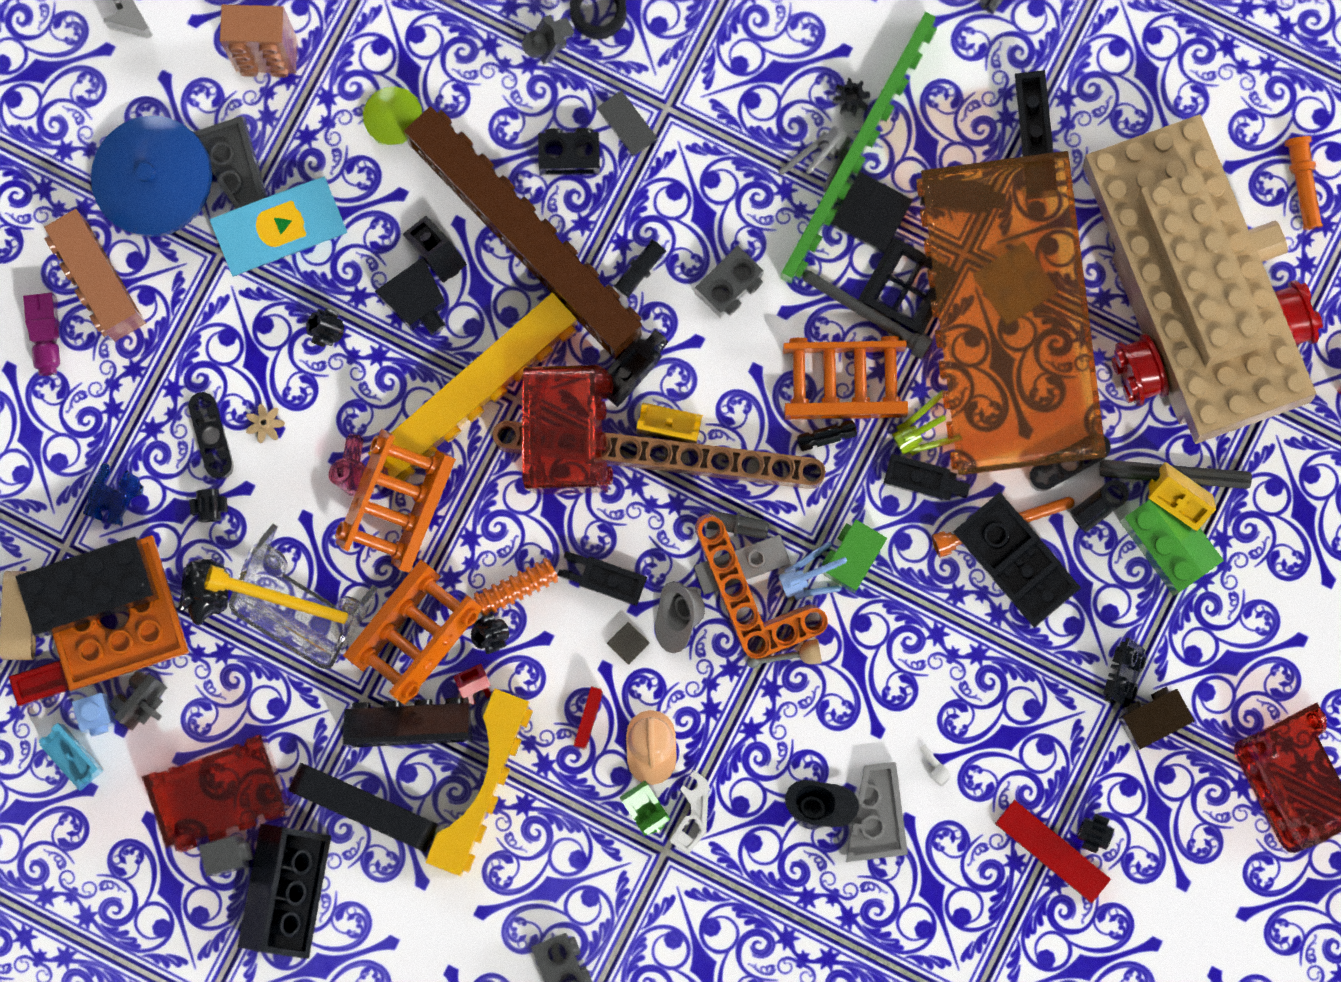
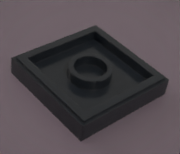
M859 172L831 226L884 254L913 199Z

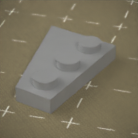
M896 762L865 765L858 796L859 812L853 822L846 862L908 855Z

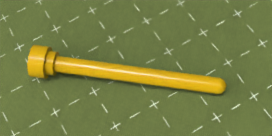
M210 566L205 579L204 589L216 593L218 590L224 591L228 589L337 623L345 624L349 621V615L344 611L231 578L229 573L224 572L223 568L217 566Z

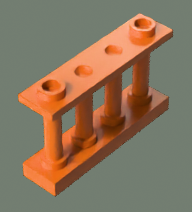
M883 336L881 341L808 342V339L803 337L790 338L789 343L783 344V354H793L794 398L791 399V403H785L784 420L906 418L908 415V401H901V397H898L896 356V352L905 351L907 347L906 341H899L898 336ZM866 352H884L885 397L882 398V402H870V398L867 397ZM805 353H823L824 398L821 399V403H809V399L806 398ZM835 353H854L855 397L852 398V402H840V399L836 398Z
M381 429L379 435H376L371 442L370 458L346 518L339 523L336 529L335 538L337 540L335 543L346 551H349L352 542H356L390 554L392 558L391 564L399 570L410 573L456 459L448 453L437 449L434 456L429 458L394 445L392 443L395 436ZM387 455L425 469L427 474L423 483L416 486L381 473ZM377 484L413 497L415 503L411 513L406 515L370 502L369 500L375 485ZM364 513L402 526L404 531L400 540L393 543L359 531L358 527Z
M421 559L343 654L347 660L364 672L368 666H371L394 684L388 693L404 705L417 695L420 686L465 630L476 622L479 613L483 609L468 595L460 602L436 584L441 576ZM428 593L453 612L442 626L438 625L417 608V605ZM407 618H411L433 636L422 651L397 632ZM389 641L414 660L403 675L378 656L379 652Z

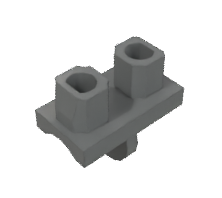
M551 15L543 17L535 31L527 33L523 38V51L530 57H541L543 65L551 62L556 53L567 45L566 39L574 34L568 18L565 17L554 21Z
M136 671L128 683L135 689L130 698L127 699L122 694H118L109 703V706L116 714L114 718L132 731L139 722L144 725L151 716L157 721L162 718V715L156 710L163 702L160 698L161 695L168 688L152 675L148 674L147 676Z

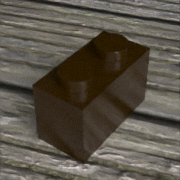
M1164 687L1151 694L1153 699L1151 702L1142 706L1139 700L1123 709L1125 715L1119 717V720L1135 751L1195 722L1178 688L1169 692L1168 688Z

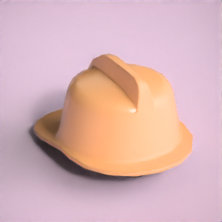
M648 710L640 712L632 718L627 727L628 767L635 779L655 785L667 780L675 769L677 759L676 733L671 720L660 711Z

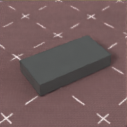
M622 90L597 107L598 112L632 157L657 140V136Z

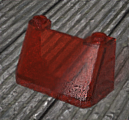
M1318 702L1235 743L1234 747L1236 758L1282 847L1290 853H1297L1321 844L1341 833V781L1318 738L1327 728V718Z

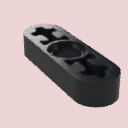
M196 393L191 397L188 407L205 470L215 479H225L233 472L234 462L218 404L209 393ZM204 399L206 403H211V406L207 408L208 417L210 419L216 417V421H207L199 426L198 422L205 420L202 412L195 410V407L200 405L199 400ZM210 427L218 429L220 433L219 440L214 444H207L203 440L204 431ZM224 446V450H218L222 461H227V465H224L223 472L219 473L216 469H211V465L216 463L214 454L211 452L207 455L206 451L217 450Z
M1101 433L1090 434L1036 464L1028 476L1031 487L1040 492L1048 491L1107 457L1111 449L1109 439ZM1091 440H1094L1096 444L1101 442L1104 446L1100 450L1102 455H1098L1096 452L1087 455L1085 458L1089 462L1085 464L1083 455L1076 448L1080 446L1081 451L1084 452L1092 445ZM1066 454L1074 455L1078 460L1077 468L1073 471L1065 470L1061 465L1062 456ZM1054 461L1056 470L1063 477L1058 478L1057 473L1047 479L1049 484L1045 485L1043 481L1037 483L1035 480L1038 476L1037 470L1041 469L1043 473L1053 469L1050 462Z

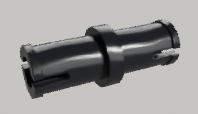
M651 239L637 259H632L629 262L630 267L619 281L614 284V288L629 298L644 278H649L651 275L650 270L667 251Z

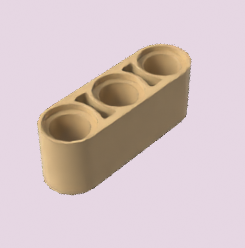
M5 571L3 575L0 626V657L2 660H34L36 636L33 634L15 577L28 571Z

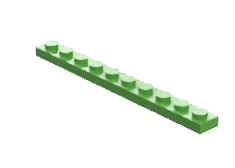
M925 11L781 272V279L792 284L795 277L801 279L809 264L804 260L809 251L815 253L821 243L823 236L819 235L824 224L830 226L837 213V210L833 207L838 198L844 200L852 186V184L848 183V180L852 173L858 174L864 165L866 158L862 155L866 147L873 148L881 133L876 129L881 120L888 121L895 108L891 104L896 94L899 96L903 94L909 82L905 78L909 69L916 70L923 57V54L919 52L924 42L930 44L938 29L934 27L936 16Z

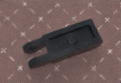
M565 551L564 559L574 564L583 565L585 569L582 576L573 574V572L565 569H559L558 577L577 583L579 587L637 607L647 580L646 576L590 556L586 558Z

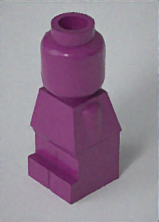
M52 292L23 296L25 324L28 329L29 341L35 344L32 347L33 366L38 370L39 376L55 375L61 363L59 346L56 344L59 338L60 325L57 297Z

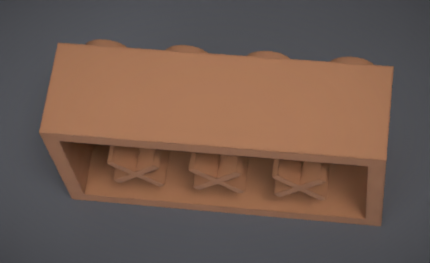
M221 4L220 42L236 72H240V75L246 77L258 76V73H270V76L278 78L288 77V73L296 74L298 38L284 6Z
M77 209L44 226L49 235L44 238L48 247L59 260L63 259L64 262L59 264L62 271L74 286L78 285L79 288L74 291L83 306H86L88 311L92 310L94 312L89 317L103 337L109 335L115 342L147 324L88 222Z

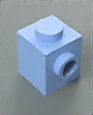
M99 693L72 702L80 732L90 733V736L93 737L109 732L108 727L116 725L113 711L109 706L108 695Z

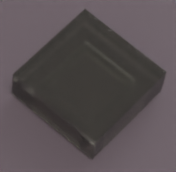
M629 622L607 642V645L628 665L650 644Z

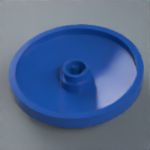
M156 115L133 118L111 131L99 146L91 170L93 195L102 213L113 224L124 231L143 237L168 235L188 225L205 205L212 184L210 157L199 137L182 123L168 117Z

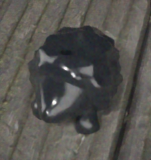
M212 559L192 561L190 564H186V567L183 569L178 611L184 612L188 608L189 615L195 625L203 624L207 617L213 614H220L228 607V594L230 590H218L216 593L204 589L205 579L211 565L223 568L224 572L228 573L223 564L217 563Z

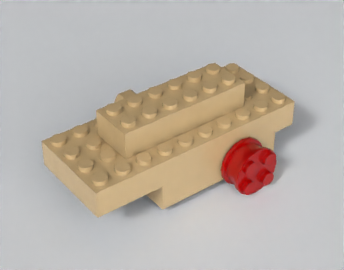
M1201 114L1086 154L1082 167L1116 248L1112 260L1142 331L1139 341L1124 345L1122 342L1115 344V357L1111 358L1116 375H1121L1125 384L1122 386L1127 402H1134L1137 406H1141L1144 404L1145 399L1158 394L1162 398L1168 396L1179 425L1187 423L1195 444L1311 403L1317 393L1297 345L1306 341L1310 344L1318 342V329L1323 328L1321 316L1317 310L1314 311L1310 302L1311 293L1306 283L1300 284L1298 281L1293 280L1288 282L1287 288L1274 291L1262 262L1286 254L1288 252L1286 238L1280 224L1276 220L1248 229Z

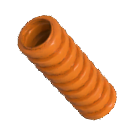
M544 558L543 563L539 564L536 562L534 563L535 567L530 568L528 566L525 568V572L518 571L517 576L513 577L510 575L508 576L509 580L504 581L502 579L499 585L496 586L494 583L491 585V589L487 590V588L482 589L483 593H474L473 598L475 602L483 608L481 611L482 616L489 615L491 612L496 614L498 613L497 609L502 607L504 610L507 608V604L514 605L515 600L519 599L522 601L524 600L523 596L528 595L530 597L533 591L540 592L541 587L545 586L548 588L550 587L549 583H558L559 578L550 560Z

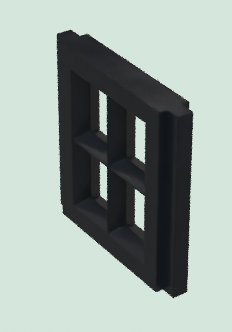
M893 237L858 300L910 331L922 335L957 272ZM902 255L917 262L907 282L892 275ZM922 266L937 274L927 293L912 286ZM888 280L903 287L893 307L878 299ZM908 291L923 298L913 318L898 311Z

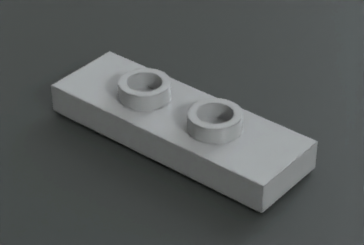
M781 535L735 551L746 580L791 564ZM729 553L713 558L714 563L719 566L726 564L729 560ZM707 561L694 565L703 594L707 595L718 591ZM735 578L730 579L726 582L725 588L740 583V581Z

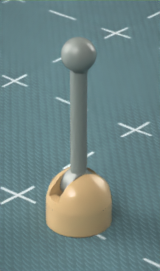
M814 639L804 642L798 652L759 659L749 657L747 665L750 668H756L759 664L799 657L806 664L822 663L819 641Z

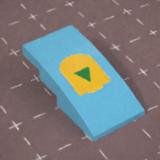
M325 176L209 219L232 277L348 233Z

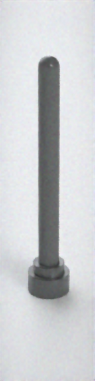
M812 271L804 272L803 280L891 335L898 336L901 341H906V344H908L907 348L912 350L911 354L921 360L923 359L934 341L933 338L925 333L922 335L917 332L913 334Z

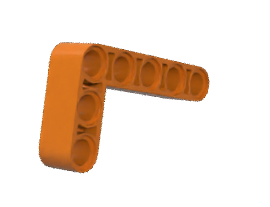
M705 514L698 518L695 524L697 538L740 646L749 657L754 659L766 657L820 635L825 631L828 625L827 615L821 608L812 604L802 606L763 622L725 525L718 517L712 514ZM709 521H714L718 525L717 533L712 537H706L702 534L703 525ZM719 550H726L729 553L728 562L724 565H716L713 560L715 553ZM733 578L738 579L741 584L738 592L734 594L727 593L725 591L726 582ZM743 607L750 608L752 611L751 618L746 622L737 621L736 614L738 610ZM812 612L818 613L820 616L819 623L815 627H807L805 625L806 616ZM782 624H789L791 626L789 637L785 639L777 638V628ZM753 636H761L763 638L761 648L754 651L748 649L749 639Z

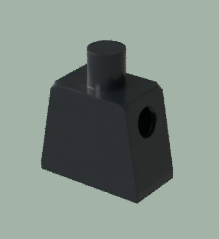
M423 257L375 291L378 298L411 330L423 323L431 336L446 327L445 322L438 314L446 306V303Z

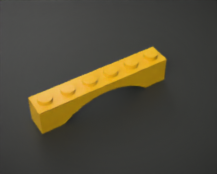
M494 688L483 715L489 741L488 768L483 785L467 811L449 827L436 834L425 863L462 877L464 871L470 872L476 855L471 854L475 842L481 844L487 830V826L483 825L487 813L493 814L499 797L494 796L498 784L504 786L510 772V768L506 767L510 755L516 756L522 739L517 738L521 726L527 728L533 710L528 709L530 706L529 701Z

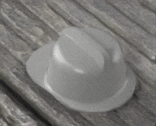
M676 581L666 583L662 588L655 621V633L660 646L666 652L673 654L681 652L690 640L692 629L704 618L705 605L701 597L700 588L685 587Z

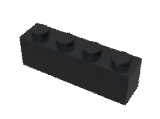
M1045 70L1015 73L1027 200L1058 197Z

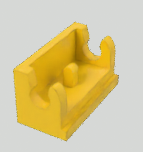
M642 403L636 431L640 434L672 441L697 444L703 415Z
M1164 462L1160 467V477L1158 480L1154 481L1151 479L1149 482L1150 494L1148 498L1195 531H1198L1216 510L1213 494L1167 462Z

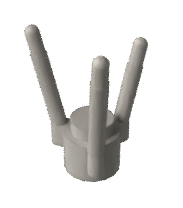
M833 126L828 133L823 132L816 141L790 160L778 173L783 175L820 146V154L806 169V173L811 174L826 156L832 159L837 156L823 187V190L827 191L848 153L847 146L851 143V139L844 131Z

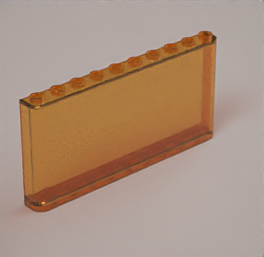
M1061 151L921 170L922 178L916 179L918 197L924 196L925 209H920L922 227H928L929 239H924L926 258L932 257L933 269L927 270L929 287H935L937 299L931 300L933 318H939L940 330H935L937 349L943 348L944 360L939 361V371L941 379H947L948 391H942L944 409H950L952 421L946 422L948 440L954 439L955 452H950L952 470H958V476L1106 458L1069 152Z

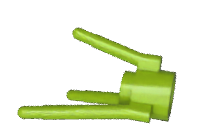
M945 390L940 391L904 423L896 426L898 431L892 433V436L903 455L910 452L911 456H914L921 451L962 440L963 437L961 435H956L919 445L923 441L921 434L946 420L945 415L928 422L918 429L915 425L911 426L946 395Z

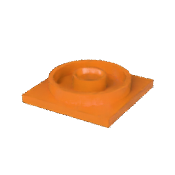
M153 535L139 540H141L159 599L128 609V620L118 629H108L102 624L100 619L52 634L70 691H75L190 653Z

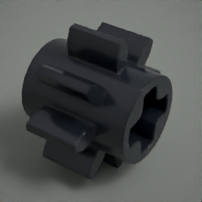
M849 77L844 87L839 84L836 85V91L841 95L833 97V103H840V114L847 111L851 112L853 117H856V112L859 108L867 110L868 105L863 99L870 98L871 92L863 91V80L858 84L852 83ZM857 94L856 100L853 99L851 102L846 100L847 95Z
M328 308L325 311L318 309L317 312L309 316L306 323L307 335L313 337L311 343L321 347L325 345L332 346L333 343L341 339L344 333L343 320L338 319V312Z
M219 489L196 491V499H189L190 514L192 516L198 515V522L200 523L221 521V513L228 512L227 498L219 496Z
M493 613L476 620L474 623L475 627L471 630V639L478 649L485 648L486 654H491L507 646L505 641L509 638V628L504 620H495Z
M1094 814L1092 819L1084 817L1077 834V839L1084 841L1081 848L1093 853H1097L1099 847L1107 850L1115 828L1107 826L1110 821L1109 818L1099 814Z

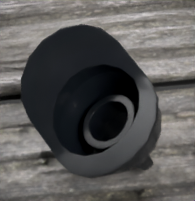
M801 780L794 782L785 794V805L789 813L801 827L810 830L820 829L824 826H845L850 824L859 812V800L855 793L847 787L837 784Z

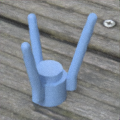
M831 542L825 543L796 564L785 568V573L778 576L786 597L795 596L797 601L808 596L841 591V586L839 585L808 590L803 589L809 587L808 579L845 564L847 559L843 557L807 573L799 570L832 546Z

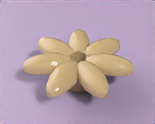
M259 404L258 415L251 413L246 415L247 419L254 423L247 428L246 433L253 434L258 432L257 439L260 444L263 443L267 434L270 438L277 440L278 435L274 428H280L285 425L284 421L275 419L279 412L278 408H273L267 414L264 405ZM267 421L266 425H262V422Z

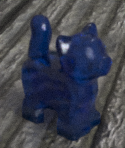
M102 463L100 465V472L96 475L89 489L88 503L85 505L83 514L102 521L103 515L101 511L108 510L107 522L122 527L124 523L123 516L129 508L131 500L136 496L142 495L144 486L141 484L139 477L129 473L128 470L120 478L117 490L106 485L105 481L110 474V466L107 463Z

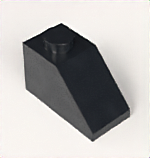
M427 216L403 233L410 245L421 258L423 257L427 266L442 283L455 277L467 265L450 239Z

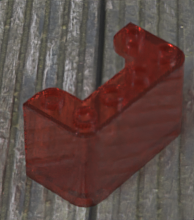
M600 365L524 367L522 376V475L526 490L535 494L608 493V485L613 483V469L611 466H607L606 461L602 459V451L606 450L607 445L606 434L602 432V420L606 419V403L602 399L607 398V393H612L613 380L612 376L608 375V371Z
M261 734L246 739L244 746L236 744L232 748L187 764L168 768V771L159 773L156 771L141 776L165 848L175 849V852L180 851L181 853L198 847L196 841L209 838L210 842L227 837L226 831L238 827L239 832L257 826L255 820L261 818L272 821L286 816L285 810L290 808L267 737Z

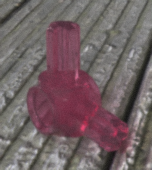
M355 434L348 435L343 458L333 463L328 472L330 482L349 496L355 495L366 468L360 462L364 439L362 436ZM383 466L381 473L389 475L388 468Z

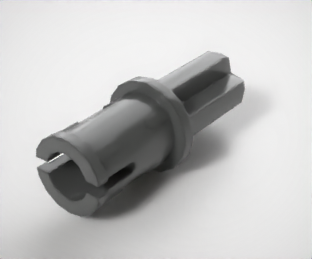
M710 509L709 514L718 517L725 525L727 532L734 533V537L737 534L762 539L767 536L769 522L765 520L740 516L741 513L739 512L737 515ZM714 521L707 522V529L718 530V525Z

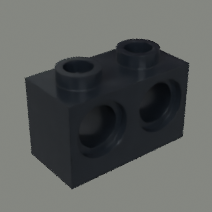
M550 128L546 129L545 133H538L540 176L600 174L599 132H593L591 128H577L575 132L563 133L562 129ZM584 144L589 145L593 149L592 153L586 157L579 156L576 153L577 148ZM557 145L562 148V153L557 157H550L546 154L547 148Z

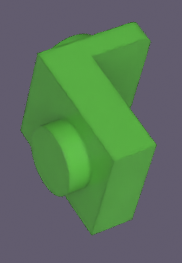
M643 781L619 797L644 836L660 831L665 826V823L670 820V817L646 781Z

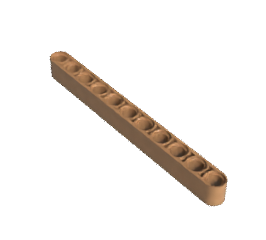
M502 421L493 430V439L496 446L501 451L804 489L819 487L826 474L824 464L819 459L515 421ZM505 429H510L516 434L515 439L508 444L499 441V434ZM535 433H541L546 437V441L541 447H533L529 444L530 437ZM564 437H572L576 440L577 444L573 450L564 451L559 446L560 441ZM596 440L603 441L607 445L606 451L601 455L593 454L589 449L590 445ZM626 444H632L638 451L633 458L627 459L620 454V449ZM653 449H665L668 453L666 460L663 462L652 460L650 454ZM688 451L694 452L698 456V462L693 466L684 465L681 461L683 453ZM717 455L725 456L729 461L728 466L723 470L715 469L711 464V460ZM747 459H754L757 461L759 469L755 473H746L742 468V463ZM776 463H785L789 468V474L785 477L776 476L772 471V467ZM808 466L816 467L820 477L815 481H809L803 476V470Z

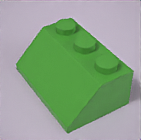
M1150 499L1119 521L1173 596L1224 561L1201 528L1195 531Z

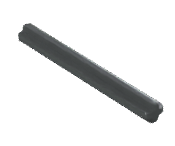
M1104 459L1100 462L1099 473L1102 477L1147 481L1153 479L1157 481L1160 477V467L1163 464ZM1171 465L1198 485L1248 489L1252 484V474L1247 471Z

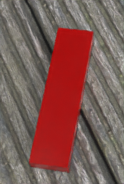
M1016 800L1011 802L994 823L1090 903L1095 901L1111 881V878Z

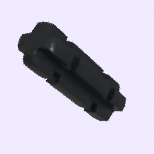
M853 420L842 422L840 426L835 424L814 430L812 434H809V432L797 436L798 446L801 451L813 449L815 445L821 447L841 441L843 437L849 439L857 435V429Z

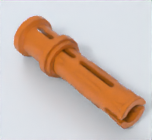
M1301 136L1284 141L1285 146L1289 149L1291 161L1289 171L1295 175L1303 230L1323 227L1313 171L1316 170V162L1312 161L1310 149L1311 136Z

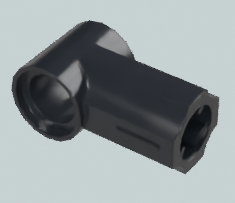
M1111 480L1072 509L1069 514L1084 533H1087L1126 503L1129 497V490L1122 481ZM1114 486L1121 491L1122 497L1118 503H1112L1107 499L1106 490L1108 487Z

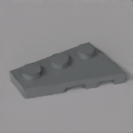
M243 116L194 131L208 152L212 173L236 209L267 197L246 119Z

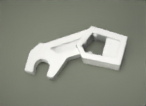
M693 771L690 777L697 781V788L689 790L683 785L680 789L691 804L690 816H685L670 839L672 844L687 855H689L707 832L708 792L710 788L707 779L696 771ZM688 820H695V824L701 830L698 831L699 835L695 840L682 831L685 825L689 824Z

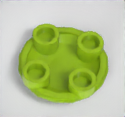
M397 86L384 87L374 92L366 101L363 110L364 126L369 135L381 145L403 144L407 142L404 130L422 114V107L417 97L407 89Z

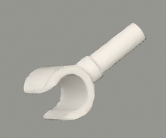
M926 744L922 745L919 748L920 751L935 768L930 778L941 787L944 786L950 779L949 769L934 757Z

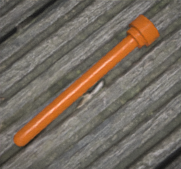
M1065 497L1019 512V514L1028 523L1071 509L1075 501L1072 497ZM945 531L932 535L933 545L939 558L952 554V551L956 550V546L962 544L956 535L951 532L945 533Z

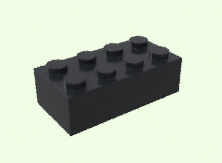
M135 536L15 576L33 634L39 638L159 599L141 540Z

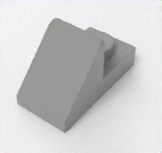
M113 0L119 11L103 19L108 28L145 38L153 36L134 0Z

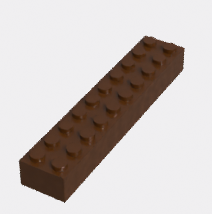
M430 106L404 130L408 145L550 293L553 292L586 331L616 361L633 341L636 342L642 336L641 317L630 306L625 309L619 300L621 298L620 295L609 284L604 287L600 283L598 272L588 262L583 265L579 261L576 249L567 240L562 243L558 239L555 227L547 219L541 221L535 213L536 208L526 197H523L521 200L518 198L514 191L515 186L504 175L500 178L496 175L493 169L494 165L483 153L478 156L472 147L474 145L472 141L462 131L459 134L454 131L451 119L442 110L436 112Z

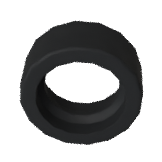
M570 0L571 20L575 28L583 36L594 40L607 39L615 35L624 25L627 17L626 0H614L616 4L615 16L608 24L603 26L591 25L583 19L581 15L583 0Z

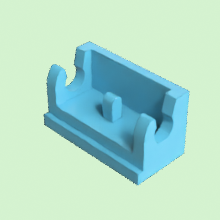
M57 723L51 728L52 732L45 738H40L38 742L77 789L81 791L104 770L66 726Z

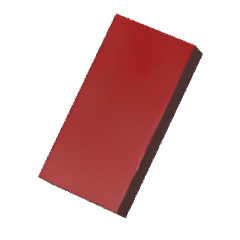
M60 660L9 676L15 700L19 707L70 691Z
M593 686L590 688L573 745L576 748L587 749L603 695V691L600 688Z

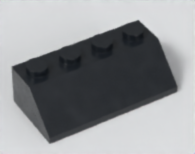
M445 698V704L434 705L432 699L414 700V706H402L400 701L383 702V707L371 708L370 702L352 703V709H345L343 745L348 748L472 742L471 704L464 703L463 698Z
M260 823L238 941L239 948L309 959L331 835Z

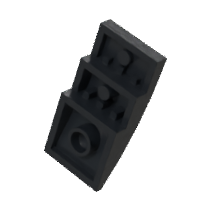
M1001 492L996 494L953 531L956 537L1034 629L1081 589L1079 584L1061 565V562L1040 540V537Z

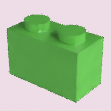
M856 519L852 526L848 523L845 524L837 538L842 541L836 552L831 549L822 563L823 566L845 557L847 559L845 564L824 572L823 575L854 594L887 540V537Z

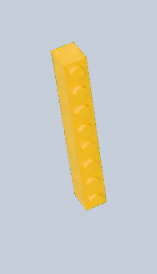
M552 292L392 431L391 434L395 436L392 444L429 458L434 456L437 447L446 440L449 443L462 432L460 427L469 420L472 423L484 413L483 407L492 400L495 403L501 399L508 391L505 387L513 380L518 383L524 379L531 371L528 367L536 360L542 362L548 358L554 351L551 348L559 340L565 342L571 338L577 331L574 328L578 325L577 319ZM387 455L382 471L386 475L406 481L415 473L413 469L415 465Z

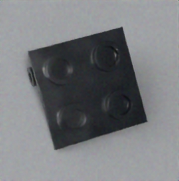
M1126 637L1125 642L1121 641L1120 646H1116L1112 662L1119 665L1111 664L1110 668L1117 670V673L1108 674V677L1115 680L1107 679L1103 694L1106 695L1104 701L1112 704L1118 702L1124 707L1129 706L1130 702L1135 700L1138 692V684H1136L1138 673L1143 671L1146 664L1145 649L1130 638Z

